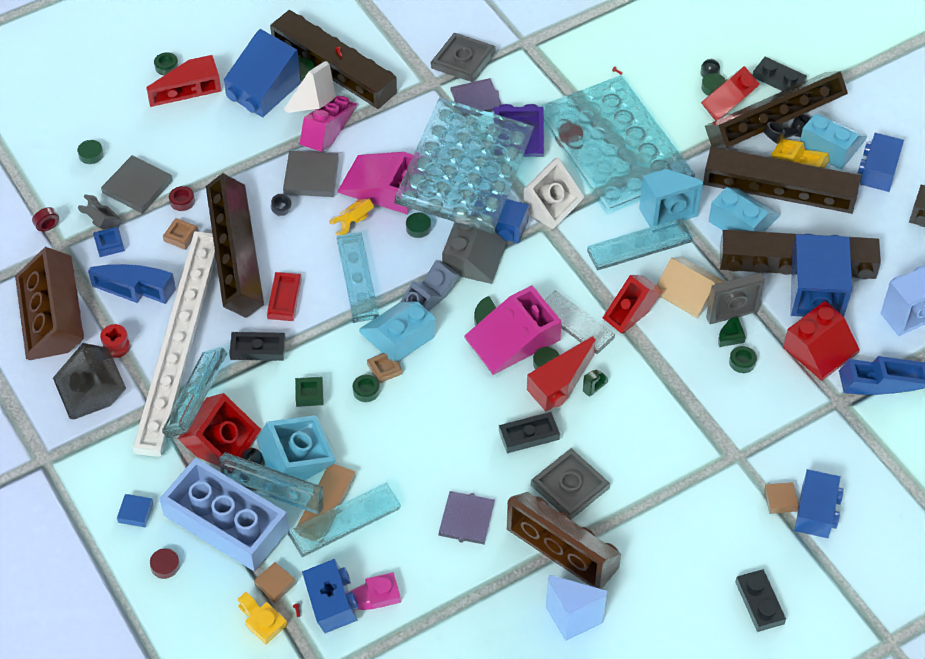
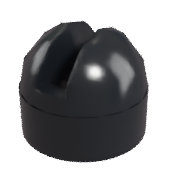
M713 58L705 60L701 65L700 74L702 77L710 73L720 74L719 62Z
M277 194L271 200V211L277 216H285L290 211L292 202L287 195ZM284 203L285 206L282 209H279L281 204Z
M248 448L242 453L241 464L243 469L247 472H257L263 467L264 459L258 449Z

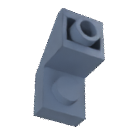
M435 260L424 281H412L400 302L418 301L424 308L430 311L447 297L459 274L441 260Z

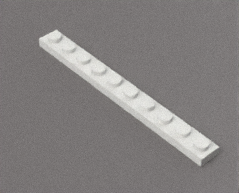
M194 231L133 445L134 454L162 457L216 259L212 233Z

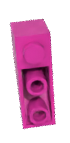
M336 96L335 99L322 108L315 109L306 115L303 119L299 144L320 152L324 151L333 144L356 109L357 103L349 101L347 97Z

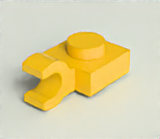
M358 199L341 211L340 215L332 217L329 220V224L340 222L341 229L335 234L336 236L345 235L350 229V223L352 221L358 223L367 218V212L372 210L374 206L370 199Z
M244 592L237 599L240 603L238 608L249 617L245 620L246 627L265 645L287 627V620L269 603L266 602L259 607L253 597L247 592Z

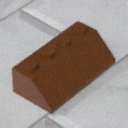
M45 246L15 275L25 356L28 360L69 353L84 339L72 256Z
M525 492L511 496L508 499L506 530L589 586L602 589L619 569L621 553L614 545L604 543L595 537L590 529L580 527L567 514L558 512L550 507L543 498L535 497L531 493Z

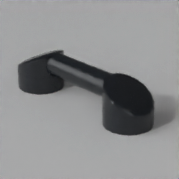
M802 114L794 118L788 128H784L776 122H768L763 132L769 139L779 144L785 138L792 136L801 137L803 127L811 118Z

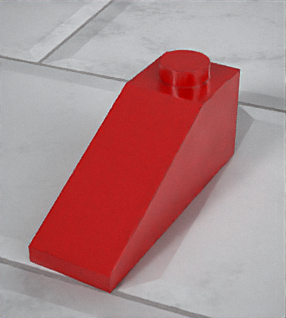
M213 55L189 59L148 85L146 90L150 107L221 92L219 74Z
M593 336L527 374L526 390L545 412L553 407H560L569 398L594 356L596 339Z

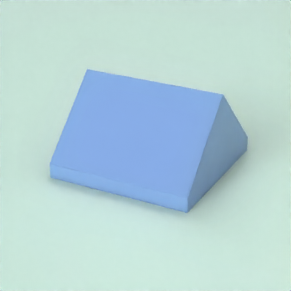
M549 575L546 609L565 641L603 623L607 598L606 590Z

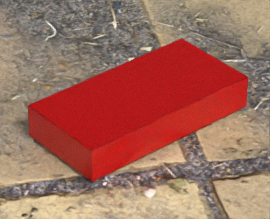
M275 272L267 310V319L294 321L302 281L301 274Z

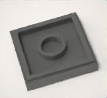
M454 32L430 62L431 69L473 82L496 53V48L494 45Z
M289 151L283 194L334 197L339 153Z
M131 155L105 182L101 190L103 194L143 213L168 187L173 178L171 174Z
M758 273L712 285L706 314L708 323L715 324L734 317L758 312L765 283L763 274Z
M572 448L531 479L530 484L559 512L567 514L571 520L610 489V482Z

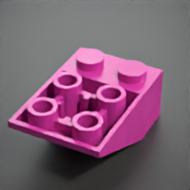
M406 152L357 155L340 185L338 193L356 199H370L372 204L408 215L427 179V159Z
M533 285L509 296L464 335V338L491 374L495 375L533 355L539 348L549 347L560 341L562 321Z

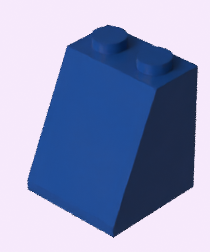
M259 29L224 78L226 96L231 101L244 106L249 112L256 113L263 118L301 84L297 49Z
M796 234L792 249L790 316L804 317L824 301L842 316H845L852 293L850 238L839 235Z

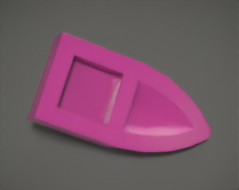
M394 572L366 578L365 584L350 591L354 593L359 608L356 610H372L401 603Z

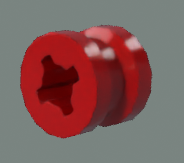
M111 324L101 331L100 339L107 356L120 358L128 353L130 343L127 331L123 326Z

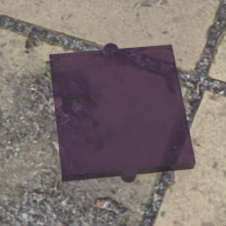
M491 78L450 87L454 98V106H457L462 119L493 112L494 107H499L502 104L499 98V91L495 89Z
M449 491L438 536L458 539L460 543L468 541L485 545L495 499L475 496L474 493L469 495Z

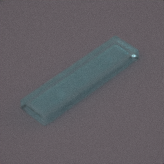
M680 218L587 247V253L598 271L691 243L692 235L683 219Z
M362 232L336 236L353 323L373 320L379 316Z
M223 347L202 352L162 429V433L167 438L188 433L228 354Z
M224 453L220 457V472L247 489L318 515L323 510L322 486L228 453Z
M386 482L290 529L288 536L303 558L399 510L401 504Z

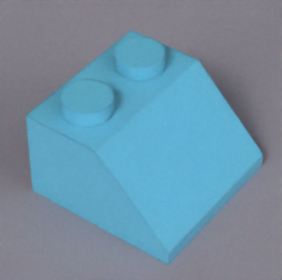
M815 113L803 127L800 142H804L805 150L828 153L830 159L828 163L842 170L865 142L867 136L825 115Z
M669 169L651 172L643 176L639 209L651 230L653 231L697 217L703 182L700 179Z
M726 187L712 201L708 222L721 230L765 232L779 218L780 213L738 188Z
M418 301L399 302L361 327L359 332L382 354L388 355L389 360L391 358L393 361H400L434 338L435 317Z
M316 415L267 421L257 439V444L275 487L302 483L336 462Z

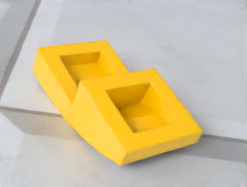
M782 139L777 144L771 154V158L823 168L830 161L829 154L826 152L805 150L804 142Z

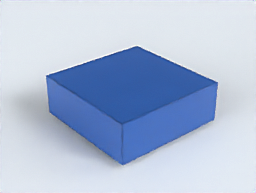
M118 227L93 233L99 257L125 251Z
M125 494L117 515L118 523L146 527L153 506V499Z

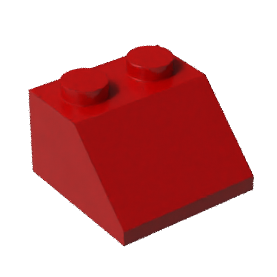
M826 301L787 329L783 346L786 351L821 381L860 351L845 317Z
M222 393L205 398L178 437V440L196 457L229 472H233L241 461L242 453L251 446L261 428L226 394Z

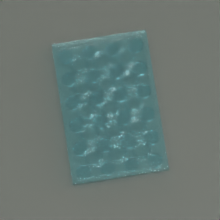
M622 75L538 106L544 107V126L606 215L640 202L643 176L651 172L669 169L695 177V173Z
M439 97L396 193L394 203L494 234L531 139L534 126Z

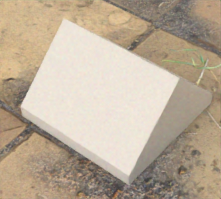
M325 61L308 72L284 108V111L290 113L320 109L335 99L336 95L328 62Z
M556 157L524 188L523 203L529 205L530 216L553 229L585 197L560 159Z

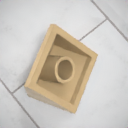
M672 257L656 286L663 290L659 297L698 319L708 307L711 286L726 281L683 257Z

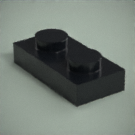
M766 56L753 70L755 79L781 91L807 80V75Z
M231 332L230 360L284 361L285 333Z
M552 412L499 425L498 429L507 454L560 440V432Z
M764 569L736 577L735 583L757 632L785 624L786 617Z

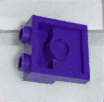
M501 104L499 107H494V157H544V107H538L536 104H526L523 107Z

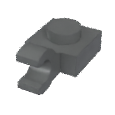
M84 194L83 197L88 201V205L78 206V210L81 213L87 214L93 220L92 223L101 229L119 228L122 219L108 206L101 205L96 196Z

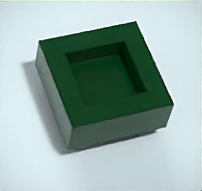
M323 377L295 378L296 407L324 405Z

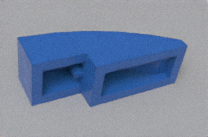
M114 264L93 266L88 270L92 287L138 303L142 296L166 304L176 290L173 273L158 268Z
M877 356L873 362L848 359L839 370L843 392L846 394L881 395L925 389V362Z

